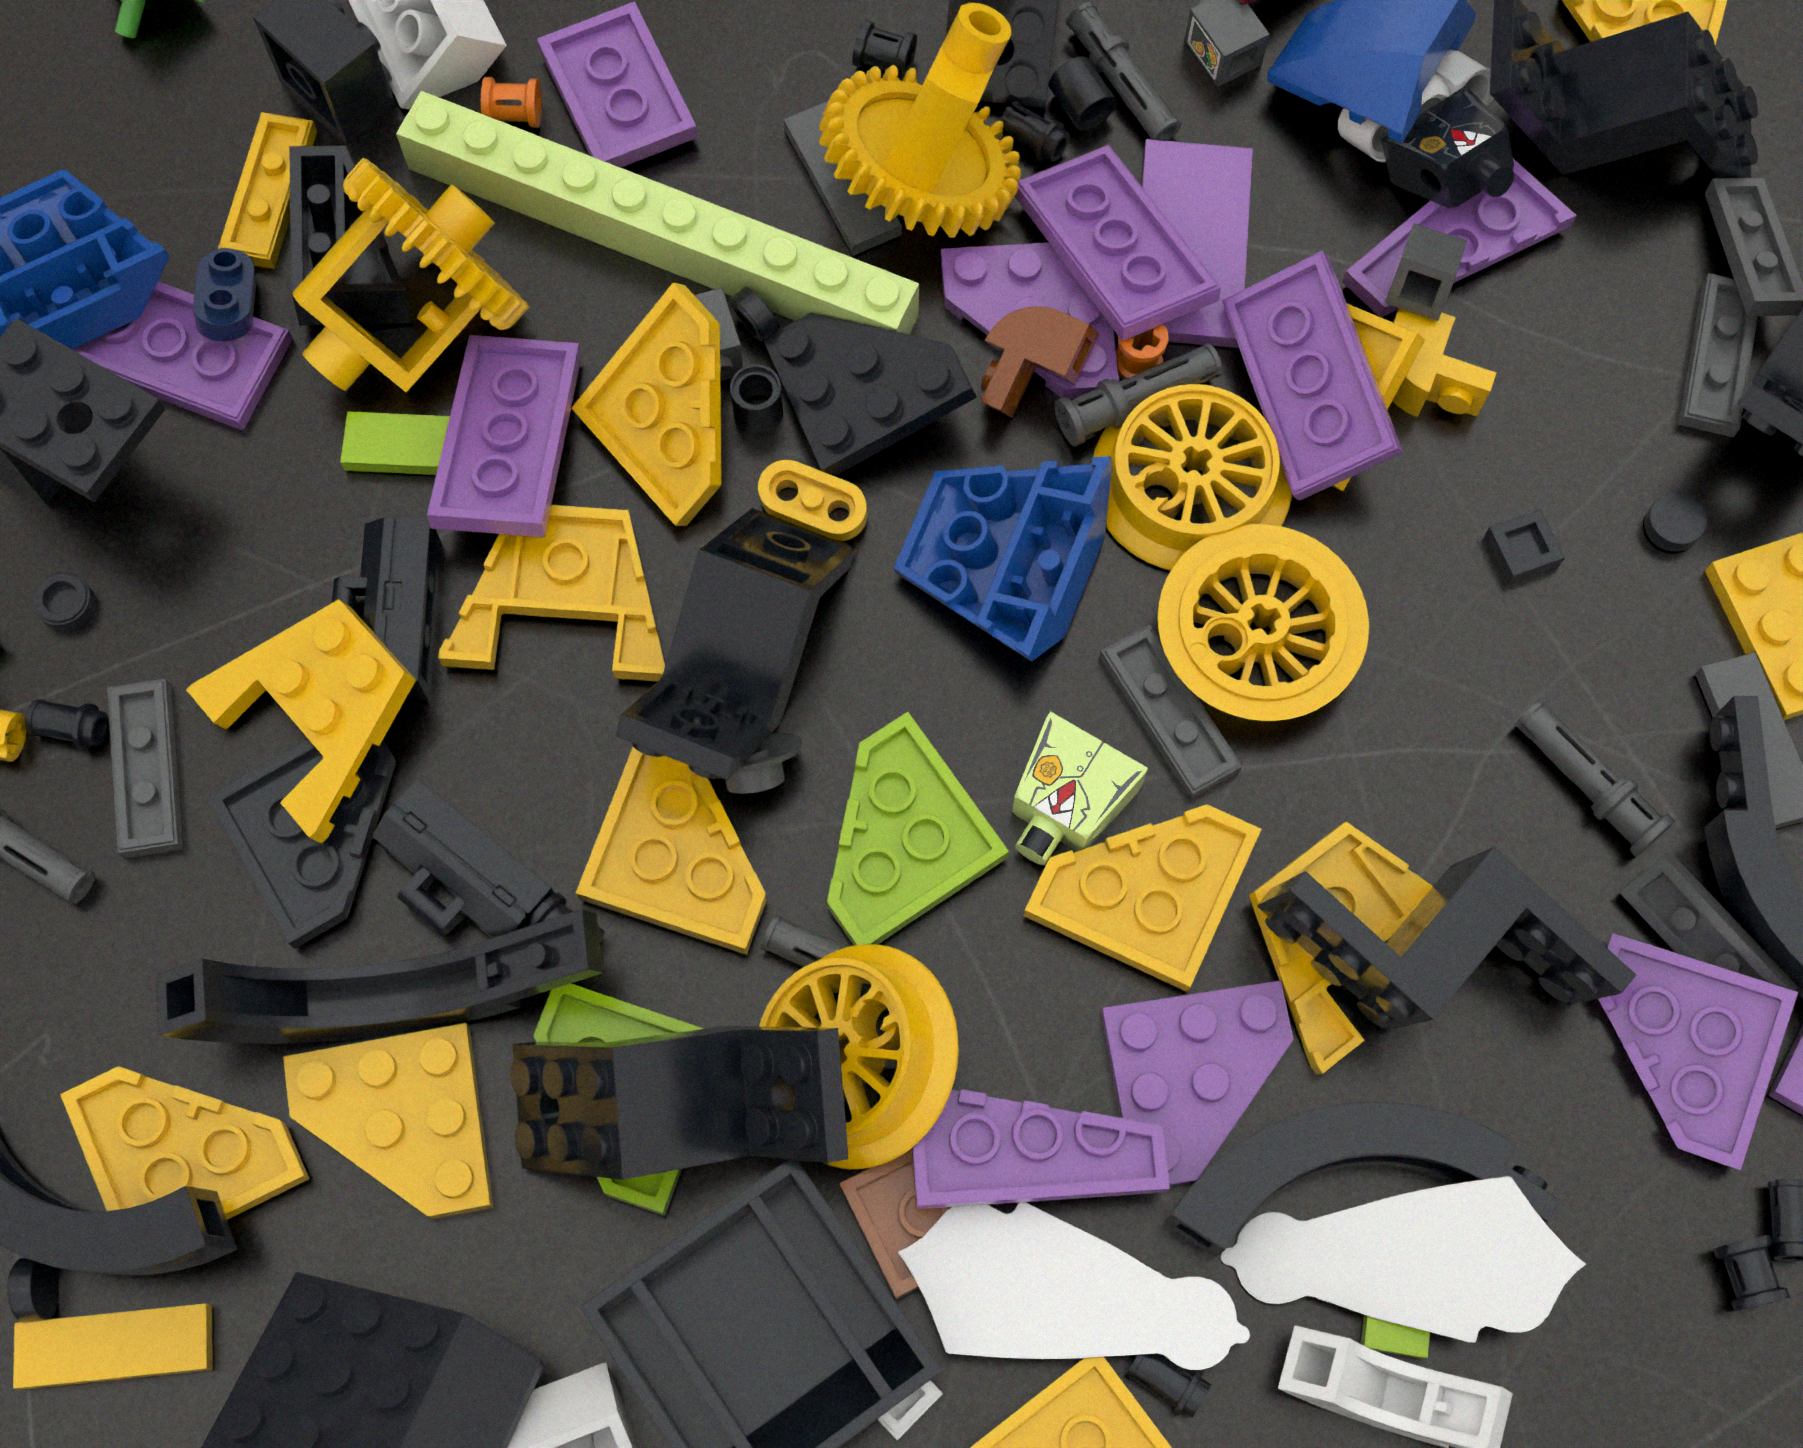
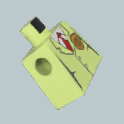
M1050 711L1014 796L1012 812L1029 823L1017 841L1015 848L1029 860L1045 865L1059 842L1075 851L1090 847L1139 792L1148 768Z

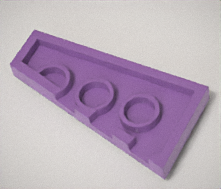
M1513 159L1514 180L1505 194L1499 197H1491L1482 191L1455 208H1447L1429 201L1346 270L1342 282L1382 318L1398 310V307L1386 304L1385 300L1413 223L1467 240L1454 281L1455 283L1571 227L1577 215Z
M960 1089V1091L951 1090L947 1103L936 1123L911 1148L916 1209L1165 1193L1170 1189L1163 1125L1086 1111L1082 1113L1050 1108L1047 1104L1025 1100L1023 1102L989 1097L986 1096V1093Z

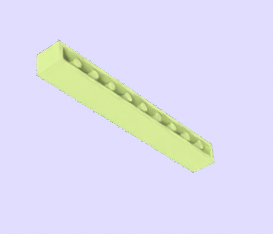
M424 91L419 93L396 133L409 170L448 185L453 184L460 190L712 289L722 288L723 292L730 296H734L746 286L764 302L771 312L797 321L809 313H815L910 334L918 318L919 283Z

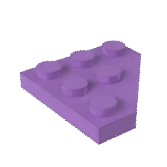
M1050 243L941 249L945 309L960 320L966 318L986 335L1006 315L1031 306L1056 309L1090 324L1099 333L1076 385L1039 368L1035 369L1034 372L1046 380L1045 386L1059 397H1067L1069 399L1079 397L1095 390L1097 383L1104 379H1114L1119 382L1113 328Z
M1612 933L1607 948L1637 975L1621 994L1599 998L1598 1000L1660 1113L1678 1149L1741 1170L1798 992Z
M1281 980L1111 1006L1101 1010V1019L1120 1118L1163 1125L1170 1187L1194 1184L1294 1040Z

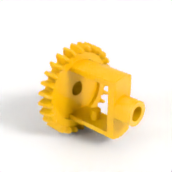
M980 3L961 5L923 85L918 84L916 80L917 73L915 68H910L903 80L900 81L898 69L895 65L886 69L883 78H881L880 69L874 66L867 71L866 75L863 71H857L850 79H844L839 84L837 90L832 93L819 124V129L823 131L819 144L828 148L824 156L825 161L838 164L833 174L835 178L852 180L847 192L850 195L866 193L869 196L865 204L866 208L870 210L879 205L884 206L885 220L889 222L898 214L902 215L906 229L911 231L917 221L922 222L928 235L931 236L935 235L939 226L944 229L949 237H955L960 228L971 236L974 235L978 226L986 231L994 220L999 222L1018 190L1017 181L1020 180L1021 169L1018 167L1020 156L1018 152L1011 151L1014 142L1011 136H1006L999 140L1003 132L1002 121H996L991 126L985 125L990 115V108L988 106L983 107L979 112H974L991 74L1011 37L1010 24L1002 14Z
M365 158L360 160L343 182L344 192L349 195L351 201L358 202L359 210L364 212L292 292L299 305L325 325L324 329L302 352L303 356L324 377L344 391H347L365 369L372 364L403 391L408 392L480 310L482 319L489 320L492 326L499 330H504L514 325L529 308L527 302L521 298L520 294L497 271L489 266L481 256L472 250L495 224L479 206L455 185L451 184L428 210L400 184ZM386 225V236H393L399 231L406 237L402 245L403 252H407L415 246L424 254L419 264L421 268L427 267L433 262L442 270L437 278L438 283H444L451 277L458 284L454 290L455 298L444 311L432 301L428 302L420 310L417 319L425 324L428 329L401 359L325 296Z

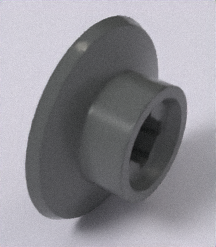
M771 733L729 780L725 779L727 790L738 794L755 793L774 788L783 783L785 776L782 762L799 752L802 739L793 734Z

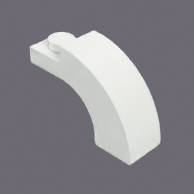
M1294 1326L1278 1389L1326 1410L1386 1431L1444 1448H1449V1446L1455 1448H1500L1513 1393L1501 1386L1420 1367L1374 1351L1350 1338L1300 1326Z

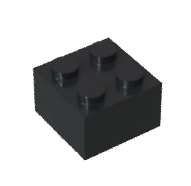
M273 0L252 16L279 80L347 144L396 106L389 87V83L392 81L391 74L380 61L378 52L381 50L378 39L362 22L355 26L346 17V13L338 0Z

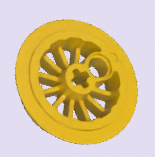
M1187 384L1170 387L1149 396L1132 410L1122 427L1115 428L1110 425L1105 428L1093 453V457L1110 456L1112 459L1106 520L1107 530L1117 542L1133 555L1163 569L1172 570L1173 566L1187 550L1207 536L1227 533L1248 524L1282 526L1289 511L1292 492L1280 462L1275 436L1269 424L1249 402L1222 388L1201 384ZM1184 420H1194L1198 423L1195 437L1190 435ZM1207 423L1221 428L1211 440L1205 438ZM1171 425L1177 440L1159 426ZM1145 437L1160 450L1134 445H1138ZM1230 437L1241 442V444L1220 449ZM1250 458L1255 468L1231 463ZM1131 463L1147 466L1136 476H1132L1129 471ZM1185 467L1189 470L1188 473L1184 471ZM1201 470L1203 475L1201 476L1197 471ZM1230 482L1255 486V497H1248ZM1161 485L1170 490L1173 498L1168 501V497H1157L1153 501L1146 495L1144 490L1149 486ZM1214 492L1239 512L1229 518H1225ZM1203 503L1211 523H1191L1192 505ZM1183 507L1181 520H1175L1174 518Z
M1242 525L1227 533L1207 536L1187 550L1173 566L1162 588L1158 606L1160 641L1164 653L1179 679L1190 691L1210 706L1227 714L1248 720H1288L1306 715L1328 704L1355 677L1362 664L1368 644L1369 618L1366 601L1356 578L1346 564L1318 540L1299 531L1277 525ZM1250 574H1264L1270 577L1266 595L1255 596ZM1230 577L1237 578L1243 604L1220 582ZM1279 580H1284L1299 589L1285 603L1274 597ZM1204 594L1210 595L1228 614L1201 607L1199 605L1200 598ZM1305 600H1310L1319 613L1290 619V613ZM1193 622L1204 626L1203 628H1195ZM1254 622L1260 629L1252 631L1250 628L1251 623ZM1268 626L1271 629L1269 635L1262 628ZM1323 629L1325 631L1326 643H1318L1292 634ZM1218 635L1224 636V640L1234 647L1236 653L1229 656L1215 653L1208 644L1209 639ZM1290 652L1319 660L1320 664L1314 665L1308 671ZM1273 660L1294 680L1293 682L1278 681ZM1255 662H1258L1261 666L1266 686L1252 685L1248 681ZM1241 667L1243 668L1240 680L1228 676L1238 671Z
M877 944L849 946L836 950L818 961L801 968L779 987L768 1003L759 1024L761 1027L838 1028L844 1105L846 1098L852 1120L846 1123L849 1159L824 1163L829 1166L842 1169H866L883 1165L898 1158L914 1147L929 1132L942 1113L950 1096L955 1080L959 1052L957 1025L952 1006L946 992L933 973L916 958L899 949ZM862 984H871L867 994L860 998ZM833 993H839L837 1004ZM887 1008L890 1015L884 1018L880 1028L885 1033L878 1037L876 1022L881 1012ZM817 1010L821 1019V1023L814 1018L817 1014ZM886 1061L898 1063L891 1083L880 1075ZM866 1083L881 1096L878 1103L872 1109L863 1086ZM792 1085L793 1097L795 1100V1092Z

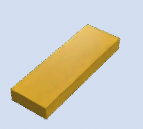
M261 112L218 249L230 248L241 251L252 259L254 266L275 269L290 221L289 146H313L317 129L312 120Z
M206 1303L14 1323L13 1389L24 1390L213 1370L212 1305Z

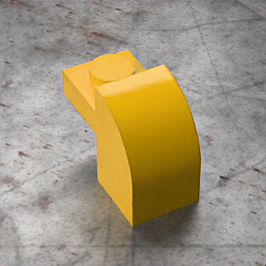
M1398 308L1393 323L1417 332L1425 341L1392 401L1402 410L1416 417L1419 416L1426 400L1438 403L1441 408L1455 414L1467 413L1477 417L1491 391L1496 372L1443 355L1456 317L1441 313L1439 320L1436 321Z

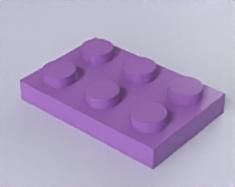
M635 1L537 38L539 51L591 157L621 168L698 138L696 124Z

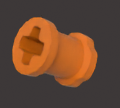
M484 77L481 88V114L501 122H527L530 128H539L542 118L540 80L538 78H530L527 84L496 83L493 77ZM502 100H520L522 104L503 105Z
M1164 324L1124 341L1118 336L1119 346L1116 349L1118 375L1122 379L1133 377L1164 362L1162 354L1165 352L1169 340L1168 330Z

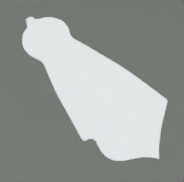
M1509 1176L1409 1192L1307 1221H1299L1278 1212L1264 1213L1251 1219L1240 1231L1237 1243L1232 1248H1226L1221 1253L1222 1262L1236 1269L1237 1276L1245 1290L1262 1302L1282 1304L1304 1296H1312L1373 1318L1465 1342H1476L1478 1332L1485 1326L1517 1333L1536 1328L1550 1314L1564 1285L1578 1270L1586 1265L1545 1224L1512 1177Z
M1019 1202L1016 1209L1009 1214L1002 1213L989 1205L952 1207L941 1216L924 1237L911 1246L897 1252L918 1284L933 1316L944 1349L948 1354L1018 1359H1072L1158 1353L1166 1356L1170 1361L1182 1368L1202 1370L1218 1364L1228 1354L1231 1346L1235 1343H1246L1250 1337L1249 1330L1237 1321V1314L1231 1297L1213 1280L1203 1277L1167 1278L1115 1246L1026 1202Z

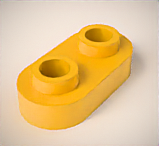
M780 460L772 463L762 472L759 478L758 493L764 510L772 516L839 541H846L857 536L866 524L867 505L865 497L857 486L848 481L793 460ZM784 488H793L798 492L797 496L790 501H783L778 498L779 492ZM836 508H844L850 513L845 520L839 522L829 517L830 513Z

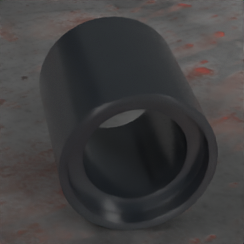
M1076 57L1067 61L1053 73L1049 80V89L1078 130H1088L1099 125L1112 114L1117 105L1116 98L1087 57Z
M760 364L748 365L738 370L730 383L733 414L737 425L743 431L754 435H762L773 431L783 418L781 383L778 375L771 368ZM754 395H763L769 398L766 402L759 405L745 402L746 399Z

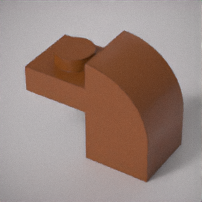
M1031 306L1006 315L991 329L985 339L986 342L1003 352L999 361L993 360L983 376L981 390L984 391L981 402L1013 418L1036 368L1076 385L1099 333L1090 324L1049 307Z

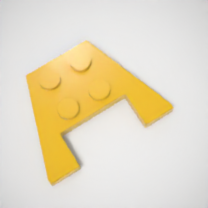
M551 505L545 537L499 534L483 564L485 570L473 594L467 595L458 613L460 619L450 639L445 638L438 656L441 665L445 667L494 670L502 614L615 621L618 624L612 666L614 678L659 681L663 676L665 662L629 511Z
M338 599L194 682L186 691L211 721L225 730L266 690L323 756V759L280 802L306 835L322 844L329 837L335 826L329 821L342 797L350 798L360 781L356 772L372 744L380 746L416 679L356 612Z
M1348 822L1337 826L1249 894L1279 981L1281 980L1283 992L1307 1059L1316 1075L1325 1073L1365 1040L1326 989L1331 983L1325 980L1313 968L1311 961L1314 958L1297 942L1289 944L1275 935L1265 922L1268 916L1257 905L1273 887L1306 871L1385 942L1394 934L1433 887L1409 870L1407 863Z

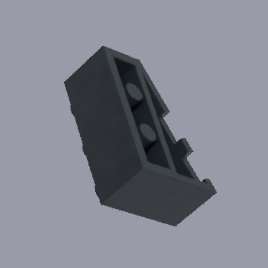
M289 146L291 293L364 212L359 210L358 202L351 201L349 195L344 192L343 182L355 167L346 146ZM380 232L325 296L358 324L411 323L405 285L395 268L384 235ZM293 297L299 326L323 325L301 307Z

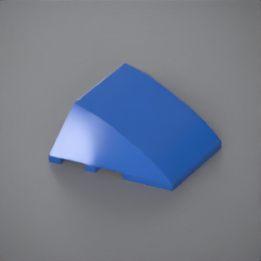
M1336 0L1321 5L1305 15L1267 72V82L1319 106L1330 102L1349 110V120L1360 125L1367 118L1388 128V138L1402 144L1421 113L1423 91L1449 49L1458 51L1475 22L1476 12L1466 0Z
M65 169L0 198V337L17 318L66 347L75 349L141 317L169 259V255L157 242L154 241L152 243L140 234L135 225L127 218L122 219L110 210L102 198Z
M1092 457V464L1059 466L1058 461H1045L1041 463L1040 468L1006 471L1003 465L935 471L893 567L895 572L1025 658L1033 661L1066 636L1105 539L1112 472L1111 457Z

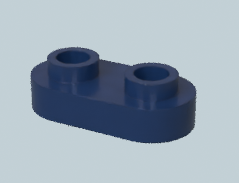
M221 248L206 254L198 263L193 302L195 324L199 333L210 340L221 342L236 340L246 335L252 327L256 277L254 263L247 254L230 248Z

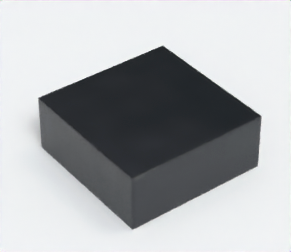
M1541 509L1490 526L1484 535L1507 584L1557 568L1565 559Z

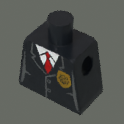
M1467 87L1461 88L1420 114L1402 144L1388 138V135L1381 139L1390 182L1447 208L1458 207L1482 191L1491 197L1502 196L1509 190L1514 180V161L1509 133L1505 124Z

